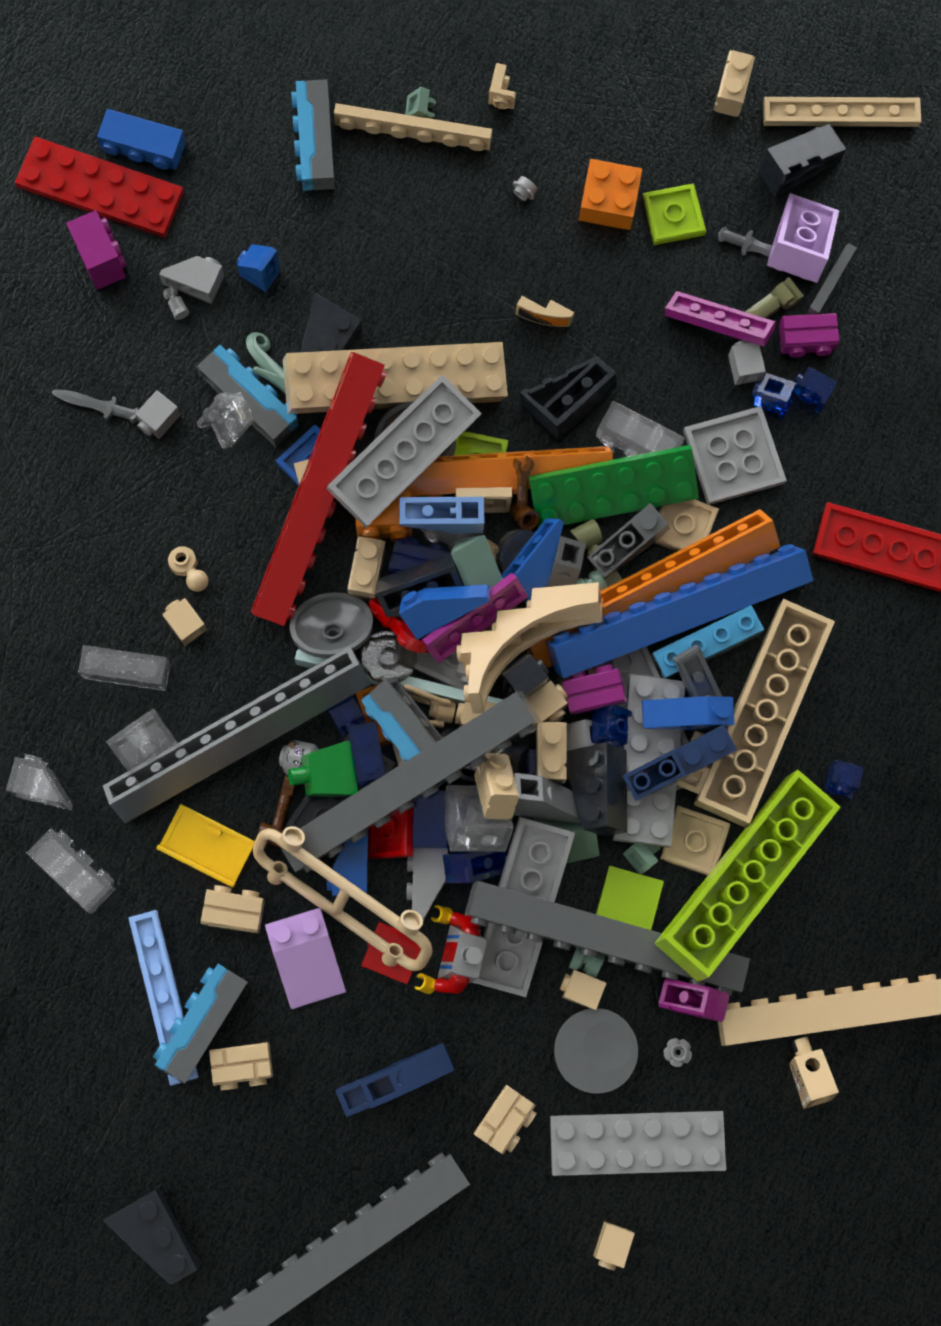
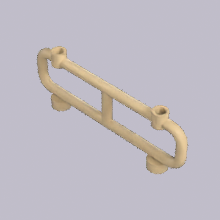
M287 827L283 833L268 828L262 830L257 835L253 845V855L256 861L269 871L267 879L270 883L278 885L284 882L384 953L382 961L385 965L394 967L399 964L411 971H419L426 966L433 950L428 938L419 931L423 924V919L418 912L406 910L400 917L303 849L302 845L305 835L297 827ZM267 841L275 842L337 886L340 891L334 903L288 872L285 863L271 860L264 852ZM349 897L354 898L417 943L421 949L417 959L409 958L403 954V949L399 944H389L344 912L343 909Z

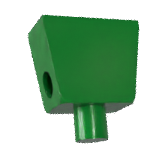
M350 741L301 756L302 767L290 768L288 770L290 785L305 784L307 796L347 798L358 792Z

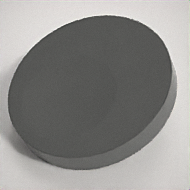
M591 1008L572 1015L563 1023L555 1039L554 1058L559 1072L570 1085L588 1093H606L620 1087L633 1073L638 1058V1044L632 1028L622 1017L606 1009L597 1008L594 1010Z

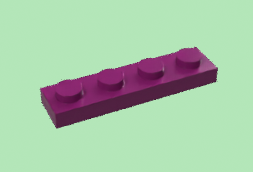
M678 291L675 292L665 307V316L760 346H765L775 329V321Z
M511 573L490 589L489 602L434 630L422 640L432 657L440 663L457 650V645H461L462 633L482 632L497 621V611L511 610L528 596L518 578Z

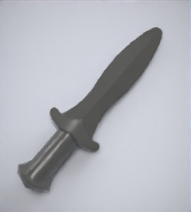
M723 227L718 232V240L720 242L726 241L741 246L742 256L746 252H758L769 257L772 245L755 239L752 236V230L746 236L731 232L727 227Z
M68 390L52 391L54 396L65 402L100 411L104 414V420H109L115 415L129 419L132 424L138 422L135 414L139 409H130L117 405L115 396L112 397L111 401H103Z

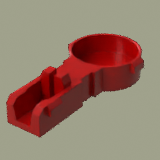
M378 598L370 599L368 607L372 615L381 622L382 627H389L397 635L400 645L413 652L429 653L422 640L429 634L417 640L401 616L386 617Z

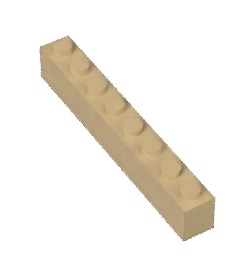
M931 974L918 976L919 982L908 983V978L890 980L891 986L880 987V982L863 984V990L853 991L852 986L835 988L836 994L826 996L824 990L807 992L808 998L798 1000L796 994L779 996L780 1002L770 1004L768 1003V998L751 1000V1006L742 1008L740 1007V1002L730 1003L727 1006L723 1022H718L721 1046L940 1015L941 979H936V975Z

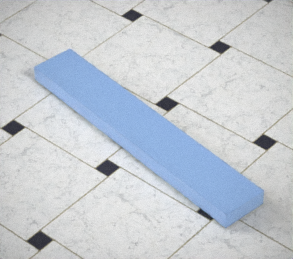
M154 910L129 917V922L161 1045L162 1042L165 1044L169 1043L173 1036L169 1030L177 1017L183 1019L184 1014L158 911ZM195 1066L187 1081L199 1078L197 1066ZM168 1075L170 1086L181 1083Z

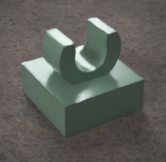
M419 87L407 95L405 115L432 119L435 116L434 113L427 110L428 107L431 108L436 105V101L433 98H429V89Z
M635 843L623 855L635 870L642 875L658 862L653 854L661 848L659 846Z

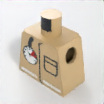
M808 1037L792 1041L796 1057L790 1062V1068L803 1108L806 1109L831 1101L839 1091L822 1049L812 1051ZM805 1065L811 1066L814 1072L809 1071Z

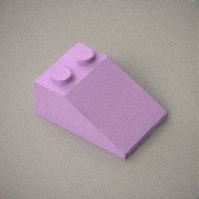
M790 193L771 248L767 266L817 283L829 258L839 210Z
M321 908L265 925L291 1009L346 992Z

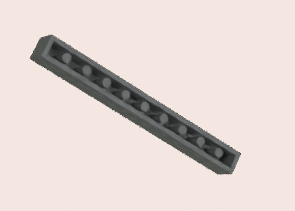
M349 646L103 785L109 805L122 821L127 823L370 686L371 682Z
M517 691L301 827L300 829L305 835L302 848L317 859H321L327 854L329 858L336 856L345 850L342 846L350 840L354 844L368 835L366 830L374 825L377 829L392 820L390 815L399 810L400 814L415 806L413 801L418 797L423 796L426 799L438 792L439 788L437 785L445 780L448 784L463 776L461 770L471 765L472 769L487 761L485 755L495 750L498 754L512 745L509 741L517 735L524 738L535 731L534 725L540 722V719L524 693ZM281 847L295 872L305 869L306 873L313 870Z
M481 881L473 882L464 915L472 918L471 923L488 927L489 923L499 926L498 931L515 935L516 931L527 933L526 939L543 943V939L554 941L553 946L570 951L571 946L580 948V954L588 957L597 958L598 954L608 956L607 962L624 966L625 962L635 964V970L651 974L652 969L661 971V977L678 981L679 977L689 979L688 983L714 986L716 990L728 993L729 996H732V992L743 991L750 958L728 952L709 978L697 982L654 944L662 933Z
M443 1153L438 1154L428 1162L430 1168L422 1173L417 1169L404 1178L406 1182L404 1186L398 1190L392 1186L379 1196L382 1201L372 1207L368 1203L356 1211L357 1218L347 1224L343 1220L330 1229L333 1235L324 1241L319 1237L306 1246L308 1252L300 1258L294 1254L281 1263L283 1269L277 1274L273 1275L270 1271L256 1281L258 1287L251 1292H248L246 1288L231 1298L233 1304L223 1310L222 1306L214 1309L206 1315L209 1321L203 1326H268L462 1191L470 1183L451 1154L444 1156Z

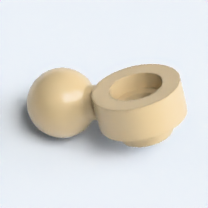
M183 546L172 550L168 557L171 570L176 575L187 576L186 583L192 591L199 592L204 590L208 585V576L205 572L196 570L197 559L194 552L190 548ZM179 557H186L184 562H177Z

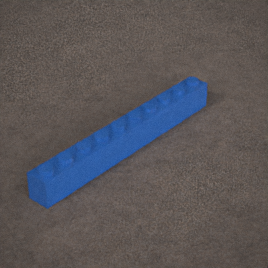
M792 544L780 547L778 552L774 554L756 556L751 563L736 564L729 567V571L725 573H713L705 576L704 581L699 583L681 585L679 587L680 590L676 592L660 593L654 597L655 600L650 602L634 603L629 606V610L624 612L606 614L602 622L578 626L579 629L572 632H559L553 636V639L546 641L554 672L564 679L812 582L813 577L806 550Z

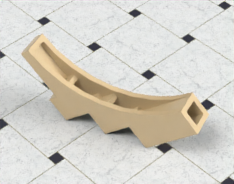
M599 582L532 588L531 600H527V608L497 611V621L492 623V631L462 633L461 645H457L458 662H463L468 685H464L465 702H470L473 714L485 711L487 698L495 680L505 667L521 652L538 641L560 631L580 625L602 622L603 602Z

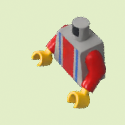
M435 905L434 908L440 910L439 918L431 917V920L443 924L450 923L449 932L437 979L435 980L428 975L420 973L417 977L424 980L420 987L415 986V989L426 994H431L434 990L436 992L458 994L464 991L469 983L478 979L487 938L480 934L479 925L471 923L472 918L457 912L453 913L449 907Z

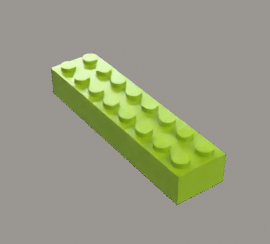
M799 770L785 777L654 944L697 982L709 978L833 818L840 806Z

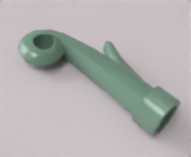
M259 332L249 334L246 339L247 349L259 365V367L253 368V372L270 381L286 395L284 370L265 353L271 346L269 339Z

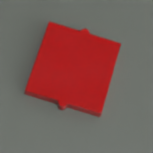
M378 923L375 934L389 944H399L403 949V954L411 959H417L421 952L417 943L399 930L383 923ZM367 942L369 947L361 966L408 984L413 971L407 970L399 964L394 967L385 965L382 961L384 953Z

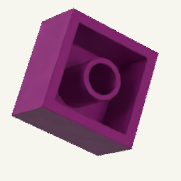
M95 210L66 223L96 290L126 278L122 268L127 265L106 218L100 219Z

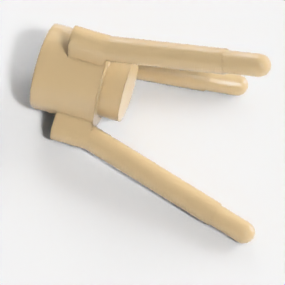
M408 684L404 685L405 690L412 692L408 694L414 701L430 706L429 716L434 717V720L429 721L434 727L443 728L444 723H452L456 707L455 702L440 698Z

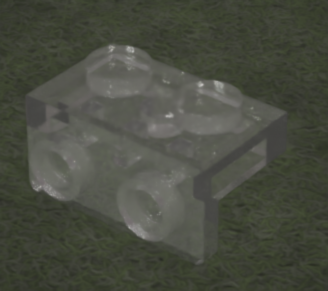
M223 392L217 395L211 406L203 411V415L197 421V425L199 428L212 426L224 449L233 446L252 424L254 418L241 392L232 394Z

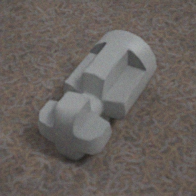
M171 286L163 291L165 299L169 300L168 304L176 320L185 318L189 314V310L181 296H177L179 294L177 288Z

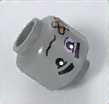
M293 740L282 748L279 764L283 767L286 775H288L290 768L302 767L301 756L319 749L315 744Z

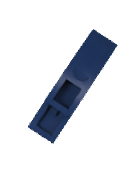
M722 725L623 775V778L635 801H638L710 766L712 763L736 752L737 748L725 726Z
M443 1042L395 1062L387 1068L343 1085L335 1091L344 1113L348 1117L417 1089L454 1071L455 1068Z

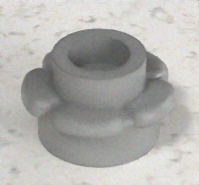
M523 176L517 182H513L515 187L513 192L517 197L524 201L527 198L534 199L537 187L533 182Z
M673 1038L667 1042V1047L664 1049V1057L667 1061H670L672 1066L681 1067L684 1063H688L691 1060V1046L684 1039L678 1040ZM677 1049L681 1051L680 1055H676L675 1051Z

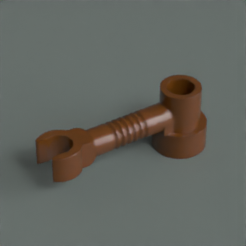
M526 456V463L521 467V461L515 457L513 467L516 469L518 477L517 503L510 508L509 514L521 529L531 531L539 522L538 513L528 505V479L533 470L534 461Z
M285 775L273 824L261 822L258 834L268 828L283 833L282 830L294 785L291 786L289 783L288 775ZM268 840L267 843H266V846H265V847H267V844H268V845L280 847L278 844H276L275 842H273V841H271V840Z

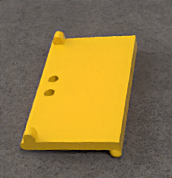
M180 804L161 843L157 845V850L233 888L253 849L255 841Z

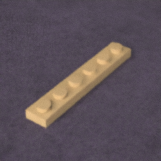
M764 97L763 99L764 126H825L830 124V126L919 127L921 123L920 98Z
M337 103L335 105V125L346 130L356 128L371 134L386 133L396 138L411 137L417 138L421 142H441L450 147L460 145L475 151L490 150L492 129Z

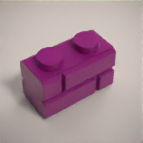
M837 314L782 316L779 322L781 353L789 354L790 357H801L809 352H816L817 356L830 355L839 344Z
M612 665L596 668L597 673L586 676L585 671L569 676L570 680L563 681L564 690L568 696L567 703L570 714L577 715L627 703V695L620 669H613Z
M666 978L659 1000V1007L677 1013L723 1022L729 1002V994L714 988Z

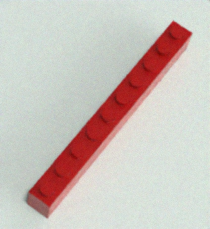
M350 352L252 606L251 612L253 615L282 626L285 625L286 620L291 621L296 609V605H293L296 594L301 595L306 583L303 576L306 568L311 569L316 558V554L313 553L316 542L319 544L322 542L326 532L323 524L326 517L331 518L336 506V502L333 501L334 496L326 487L345 469L346 465H349L354 460L356 450L353 447L356 439L361 440L366 429V424L363 423L366 413L371 414L375 406L376 398L373 395L376 387H381L387 373L383 371L385 364L358 353Z

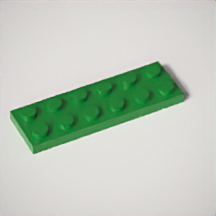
M691 445L529 476L534 511L539 515L537 528L541 526L546 518L561 519L564 522L563 525L643 510L650 503L653 507H660L699 499Z

